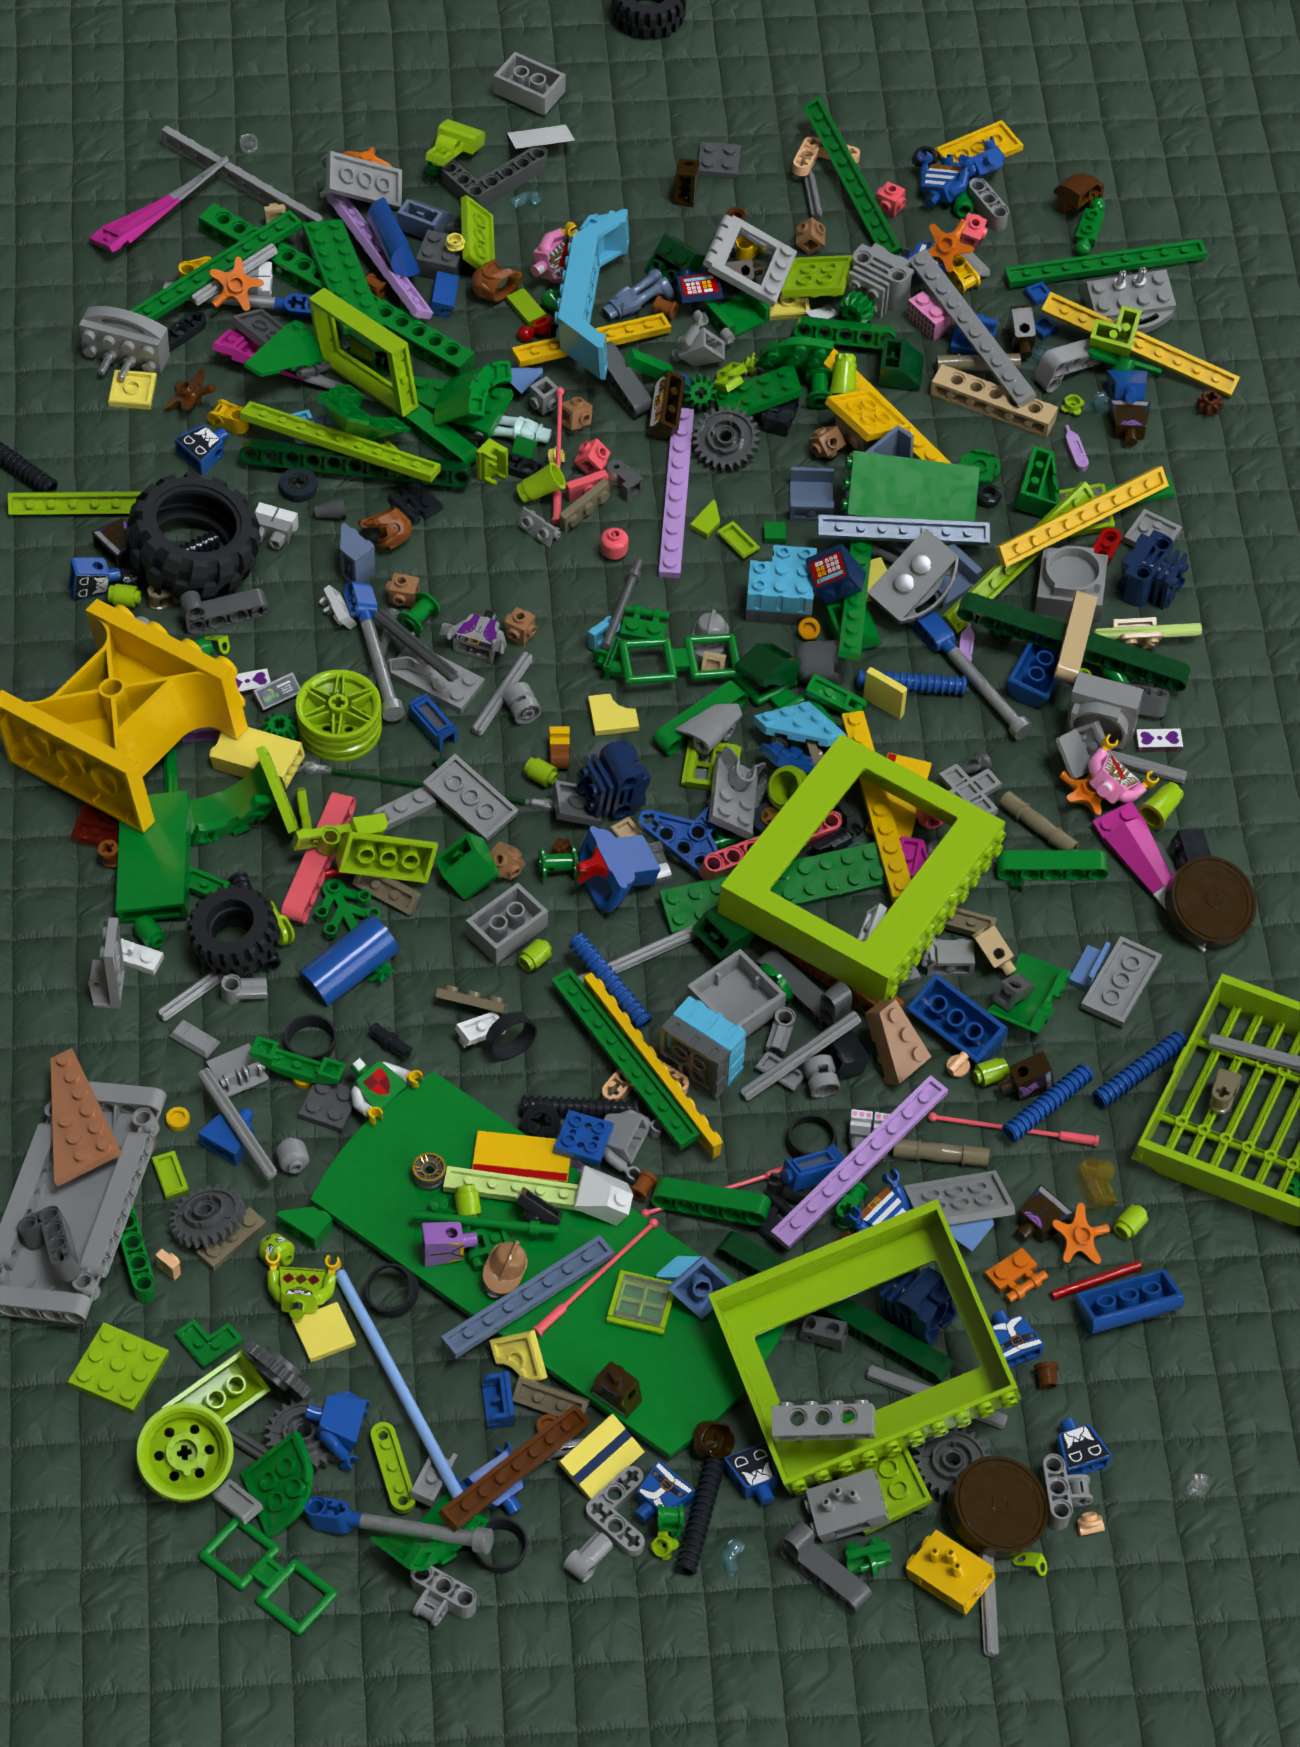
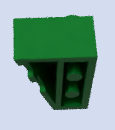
M1035 445L1033 446L1026 463L1014 508L1044 518L1060 502L1058 497L1059 486L1056 482L1057 471L1054 452Z

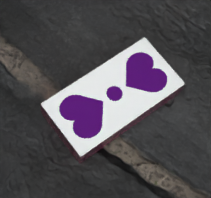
M267 668L239 673L235 677L238 691L242 696L253 694V690L270 683Z
M1136 729L1138 752L1182 751L1183 749L1181 729Z

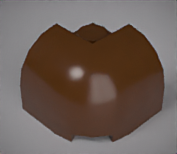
M1083 172L1068 177L1053 192L1059 196L1057 211L1064 215L1073 207L1077 210L1079 208L1083 210L1085 208L1090 209L1093 198H1103L1104 184L1093 175Z

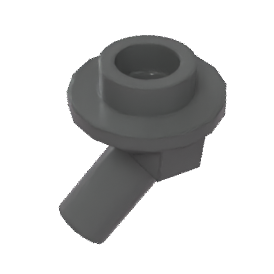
M975 752L973 755L974 764L961 767L966 774L977 771L982 772L988 768L990 770L992 768L991 758L984 752Z

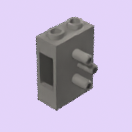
M873 1469L806 1490L808 1499L804 1500L808 1513H812L814 1522L810 1523L815 1537H819L824 1544L890 1523L880 1482Z

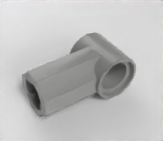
M234 974L226 975L221 981V999L227 1004H236L241 999H267L266 978H240Z
M782 1007L776 1011L765 1051H769L778 1057L785 1055L791 1033L794 1030L796 1015L792 1009ZM781 1020H786V1021H788L789 1023L785 1024V1023H781L780 1021H781Z
M596 1531L579 1550L575 1549L570 1553L563 1567L584 1583L593 1575L597 1564L613 1548V1543L604 1533Z

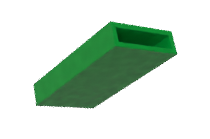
M853 451L850 456L846 457L845 469H848V476L844 478L843 490H846L845 499L843 498L841 502V511L844 512L843 516L975 522L980 467Z
M188 791L148 795L155 822L144 833L119 820L116 913L121 924L135 922L144 915L154 920L189 916L192 801Z

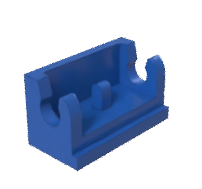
M437 271L429 306L433 311V315L449 317L450 312L442 311L441 309H454L459 276Z
M509 1371L485 1375V1381L482 1382L487 1429L515 1426Z

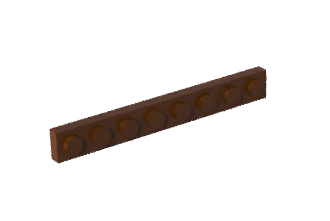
M574 1404L441 1508L438 1515L455 1533L585 1430L591 1421Z

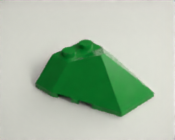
M338 384L335 388H330L329 392L324 391L316 398L339 431L375 441V439H388L405 434L411 430L410 427L396 417H371L359 406L365 395L349 384Z

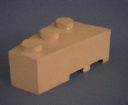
M896 999L880 1000L865 1013L872 1041L876 1043L879 1055L877 1059L883 1068L885 1076L883 1081L885 1085L900 1084L932 1057Z

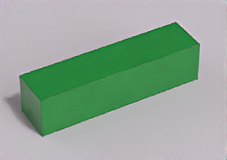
M633 348L624 356L626 366L654 378H658L666 370L673 371L672 365Z

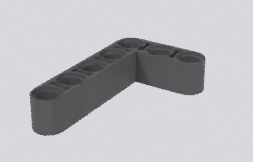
M540 145L533 146L478 180L456 161L451 160L446 165L441 166V183L459 200L463 196L468 195L484 208L547 169V149Z
M770 949L754 962L758 967L762 963L769 964L784 977L793 992V998L789 1002L822 1032L824 1028H829L850 1013L852 993L845 983L839 981L823 993L775 949Z

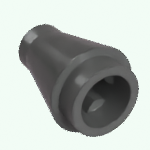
M337 498L321 505H316V518L342 519V517L347 516L345 499L340 500Z

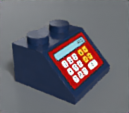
M700 267L699 271L691 272V269L678 270L679 274H673L675 297L681 303L723 298V292L719 277L709 272L707 267Z
M843 544L806 558L805 562L813 589L826 605L862 591L866 572Z

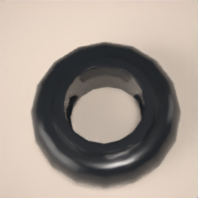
M928 146L919 147L913 155L915 163L921 167L922 162L917 158L919 151L924 153V156H926V151L933 156V160L928 164V167L931 164H936L938 161L936 150Z
M983 484L978 488L977 501L981 505L993 507L1001 501L1002 493L997 486ZM989 493L993 497H986L984 494Z

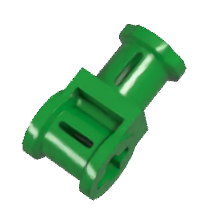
M859 1181L844 1195L842 1201L836 1207L837 1216L835 1224L842 1231L854 1229V1223H847L844 1220V1215L850 1213L853 1216L849 1208L855 1206L860 1209L863 1197L868 1194V1187Z
M658 1504V1532H671L670 1537L672 1539L680 1537L683 1527V1504H679L678 1507H663L662 1504Z

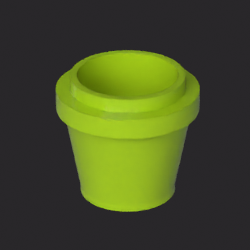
M792 765L782 766L777 769L768 782L767 793L770 802L776 808L782 809L807 777L806 773Z

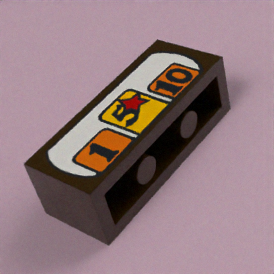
M666 370L654 380L648 434L665 441L679 430L686 377Z

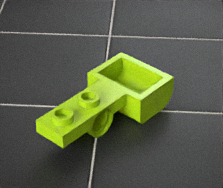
M447 119L439 125L435 146L426 152L425 160L432 162L435 166H444L463 151L473 154L484 146L486 133L485 131Z
M385 813L352 817L349 824L324 825L315 829H300L295 832L291 843L294 851L317 847L321 854L330 856L336 852L340 838L347 832L384 835L388 822Z

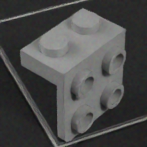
M1099 720L1077 727L1056 738L1058 751L1062 755L1066 771L1071 779H1076L1088 773L1089 761L1098 748H1102L1101 741L1105 738Z

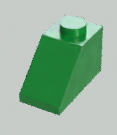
M313 1206L283 1210L276 1214L278 1228L314 1251L320 1247L333 1231L331 1216L326 1211L318 1210Z

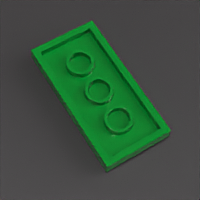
M793 363L743 381L744 383L728 393L717 391V394H715L718 407L722 406L723 410H727L728 405H730L732 411L739 407V413L747 412L746 417L804 396Z

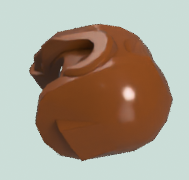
M492 259L489 262H485L473 273L471 287L479 298L487 301L501 302L506 299L507 295L514 293L515 289L522 284V273L510 268L500 270L498 261ZM508 278L504 287H502L501 289L498 288V285L504 279Z
M397 507L389 508L358 521V526L362 528L379 527L381 536L377 539L376 543L378 549L387 548L391 550L408 540L412 532L411 521Z

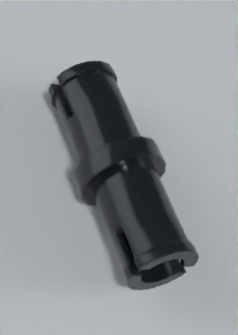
M377 1022L370 1027L368 1035L381 1042L386 1050H392L403 1060H406L412 1054L413 1047L400 1040L395 1032H389Z

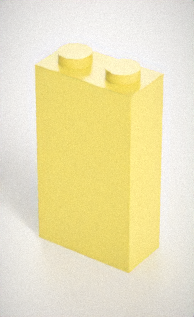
M248 727L238 739L220 732L219 740L216 746L211 748L209 757L213 769L244 778L260 761L255 749L263 746L269 750L283 788L287 790L305 754L302 742Z

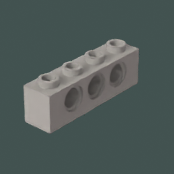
M834 1400L829 1401L827 1405H819V1402L806 1401L804 1405L780 1402L779 1406H772V1437L775 1441L876 1439L875 1407L868 1400H855L854 1404H844L843 1401ZM847 1414L855 1415V1420L851 1424H844L843 1418ZM829 1415L830 1420L827 1424H818L820 1416ZM796 1416H804L805 1421L802 1425H793V1419Z

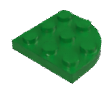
M787 337V340H782L779 343L774 340L762 347L754 359V366L761 367L763 370H776L793 363L797 374L805 377L808 370L823 365L834 349V341L811 337Z
M293 1431L241 1473L248 1493L263 1506V1510L258 1513V1517L267 1537H275L295 1521L303 1512L311 1493L313 1467L300 1432Z

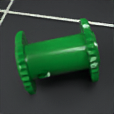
M815 367L808 370L805 374L806 382L811 385V393L806 396L805 401L813 409L829 408L825 402L828 396H833L832 393L828 392V384L832 381L833 375L830 369Z
M421 591L415 594L416 604L409 612L400 611L397 614L398 622L409 632H414L415 635L422 634V622L429 615L437 616L440 613V606L436 599L430 594Z
M574 845L570 846V853L545 854L543 848L539 849L537 862L541 879H546V872L571 870L572 876H577L576 864L578 863V854Z

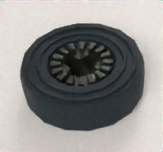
M290 468L280 477L279 488L281 494L287 500L292 502L308 501L317 492L318 481L315 474L310 470Z

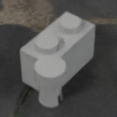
M934 937V942L928 951L924 950L922 953L921 964L927 968V976H933L935 973L939 976H973L975 967L973 940H942Z

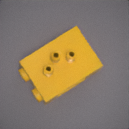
M935 1530L931 1536L928 1535L924 1539L919 1552L916 1555L913 1554L906 1563L908 1579L965 1616L995 1579L992 1565L938 1530Z

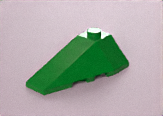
M294 320L285 325L244 363V367L263 377L279 374L283 369L296 371L297 367L304 366L306 369L312 368L322 362L324 357L313 330L308 328L303 322Z

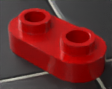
M1105 528L1101 531L1093 546L1094 553L1108 555L1107 564L1112 561L1120 546L1121 533L1115 528Z

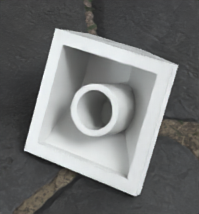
M585 1165L582 1169L573 1208L617 1226L629 1215L633 1193L628 1183Z

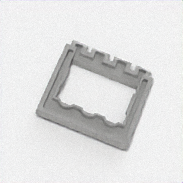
M724 215L703 261V265L709 268L708 271L773 307L777 302L797 251L734 215L732 217ZM738 233L760 247L774 253L761 285L725 266Z

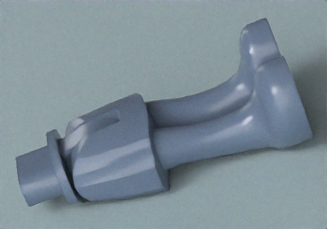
M652 269L648 272L647 277L634 287L624 286L608 301V305L602 307V311L610 320L615 317L621 318L622 315L626 316L640 310L641 305L654 296L661 295L663 299L670 301L674 298V291L666 277L662 278V274L658 269Z

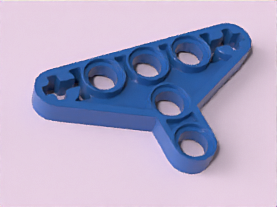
M707 807L695 820L649 809L644 810L639 815V828L699 877H701L699 867L695 865V860L698 858L705 859L708 854L718 851L711 835L719 826L706 819L710 807ZM651 817L653 819L652 823H644L645 818L649 819ZM699 828L704 832V836L696 838L692 835V830ZM668 830L672 833V838L664 840L660 837V832ZM680 844H686L690 851L682 854L678 851L677 847Z

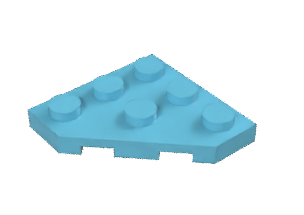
M809 701L774 711H767L755 715L753 719V724L766 735L774 736L775 733L788 735L787 739L805 742L806 739L819 741L818 745L825 747L832 746L840 734L846 736L839 727Z

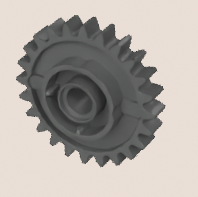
M728 405L727 410H723L722 406H720L718 412L712 408L711 415L704 413L705 419H698L700 426H694L696 433L692 434L694 439L692 444L696 448L695 454L700 455V462L706 460V467L713 464L714 471L721 467L722 472L725 471L726 467H729L730 471L733 472L734 466L741 469V463L748 465L747 458L754 459L753 452H758L757 445L760 444V438H758L760 431L756 430L758 428L757 423H752L753 417L749 416L746 418L747 412L739 413V407L732 411L730 405ZM724 436L731 437L729 441L721 440Z
M217 1184L212 1189L208 1185L205 1190L199 1187L197 1193L190 1191L189 1197L182 1196L183 1202L175 1203L177 1209L171 1210L172 1216L169 1217L171 1223L169 1227L175 1240L178 1239L180 1244L185 1243L187 1247L194 1244L195 1249L203 1244L207 1248L209 1243H213L216 1246L218 1240L225 1242V1236H233L232 1230L240 1229L238 1223L244 1222L243 1216L246 1215V1206L240 1193H236L234 1188L230 1190L228 1185L221 1189L220 1184Z
M250 1339L242 1348L255 1360L253 1367L282 1391L286 1392L289 1388L303 1399L311 1391L310 1387L298 1377L301 1372L270 1346L264 1350Z
M301 1397L299 1403L291 1399L290 1406L282 1403V1411L274 1409L275 1417H268L269 1425L265 1426V1433L267 1434L264 1435V1440L267 1443L266 1449L269 1451L293 1431L300 1432V1434H310L308 1437H302L310 1455L312 1467L318 1472V1466L322 1465L327 1468V1460L334 1462L335 1455L315 1435L318 1422L306 1419L304 1416L308 1404L322 1407L323 1400L315 1404L313 1397H311L309 1402H305Z
M955 1426L951 1431L948 1430L947 1434L937 1438L934 1436L926 1438L923 1444L915 1447L913 1461L926 1488H930V1496L938 1493V1500H941L943 1496H947L948 1499L949 1489L954 1479L970 1463L985 1456H992L987 1454L989 1446H982L983 1438L974 1439L976 1432H972L969 1435L966 1434V1427L959 1432L957 1426ZM953 1461L958 1465L951 1466L947 1462Z

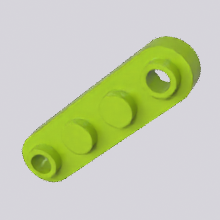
M379 1422L372 1427L370 1433L373 1449L392 1509L398 1514H407L416 1505V1500L409 1497L412 1483L394 1427L390 1423ZM387 1436V1439L381 1440L379 1437ZM404 1500L407 1501V1504L400 1505L399 1502Z

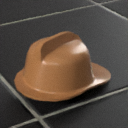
M518 1240L499 1243L490 1252L482 1276L486 1286L494 1293H510L520 1284L527 1268L528 1259L525 1250L519 1245Z

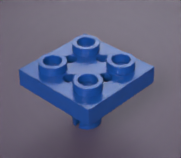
M771 742V745L765 743L761 745L760 752L779 768L792 765L802 769L805 773H810L816 766L812 761V757L803 754V750L791 746L788 749L776 742Z
M568 1110L554 1146V1153L600 1166L614 1129V1123Z

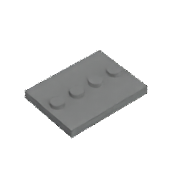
M996 1170L903 1185V1190L911 1209L938 1199L948 1225L1015 1215V1206Z

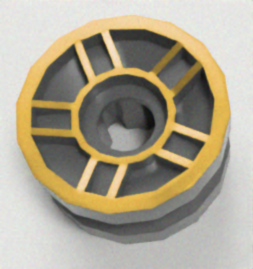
M429 1152L416 1157L412 1166L415 1185L424 1191H434L442 1187L446 1175L444 1159L436 1153Z

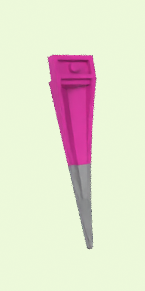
M223 157L188 183L152 204L103 225L89 237V240L93 245L112 253L120 250L122 246H127L229 161L228 157Z
M228 329L213 343V351H217L223 356H232L233 361L242 364L261 348L254 344L245 334ZM283 369L279 373L280 375L329 389L342 384L318 373L304 378H298L296 372L289 369ZM358 390L365 395L363 399L375 402V398L366 392Z

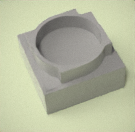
M1081 546L1044 548L1039 573L1035 613L1066 617L1076 590L1098 596L1092 621L1099 622L1103 604L1108 555L1094 553V548Z
M1078 672L1071 694L1065 732L1099 720L1105 737L1111 734L1108 738L1109 743L1113 744L1118 739V744L1113 749H1129L1136 729L1144 689Z
M741 949L687 985L686 999L691 996L695 1000L702 1001L712 1011L721 1013L726 1020L741 1026L747 1032L746 1036L755 1033L769 1023V1020L775 1017L776 1011L779 1008L785 1007L786 993Z

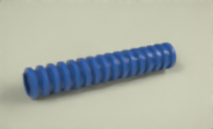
M859 669L857 672L858 689L865 686L866 672L862 671V669ZM890 671L883 673L907 687V692L909 690H913V692L919 690L920 693H923V691L927 693L933 691L934 694H937V692H940V694L947 692V695L961 693V696H964L966 693L967 678L965 676H962V678H959L958 675H955V677H952V675L945 677L944 674L938 676V674L931 676L929 673L927 676L924 673H921V675H917V673L911 675L910 672H907V674L903 672L897 674L896 671H893V673H890Z
M585 933L575 935L568 943L569 948H573L574 954H577L578 959H582V964H586L587 970H591L590 973L592 972L597 979H601L606 992H608L609 996H614L618 1007L622 1008V1013L626 1012L631 1019V1024H635L634 1028L641 1030L651 1022L652 1016L650 1014L647 1015L648 1011L643 1009V1005L638 1003L639 1000L637 998H634L633 992L630 993V989L625 987L626 984L624 981L621 982L620 976H616L617 973L612 971L611 965H607L608 962L603 960L604 957L602 954H599L598 949H594L595 946L593 943L590 944L589 938H585Z
M1175 1030L1167 1038H1164L1156 1046L1152 1047L1151 1050H1148L1146 1054L1137 1058L1130 1066H1126L1125 1069L1093 1091L1092 1094L1095 1102L1100 1107L1107 1108L1109 1104L1123 1096L1130 1088L1135 1087V1085L1146 1079L1151 1073L1182 1051L1188 1042L1185 1035Z
M1078 1064L1067 1075L1002 1126L1004 1136L1011 1142H1017L1019 1138H1022L1024 1134L1032 1130L1034 1126L1038 1125L1039 1122L1043 1121L1044 1118L1064 1104V1102L1081 1090L1083 1086L1093 1080L1091 1069L1085 1064Z

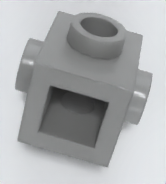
M547 376L530 386V405L542 415L558 407V394L556 393L558 387Z

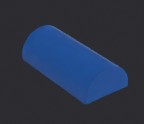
M384 197L378 199L369 208L367 219L390 266L396 274L403 277L419 274L420 270L409 243Z
M1028 643L1007 681V689L1011 696L1018 702L1030 707L1045 705L1058 682V679L1053 677L1059 652Z
M370 915L300 969L298 975L328 1007L399 952L400 949L382 922L375 916Z
M937 973L932 976L906 1008L961 1052L964 1051L977 1064L992 1058L1003 1044L1008 1033V1028Z
M1165 1269L1074 1294L1080 1321L1085 1331L1090 1335L1175 1311L1184 1306V1295Z

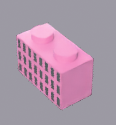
M925 291L908 300L906 317L932 341L949 332L951 318L943 307Z

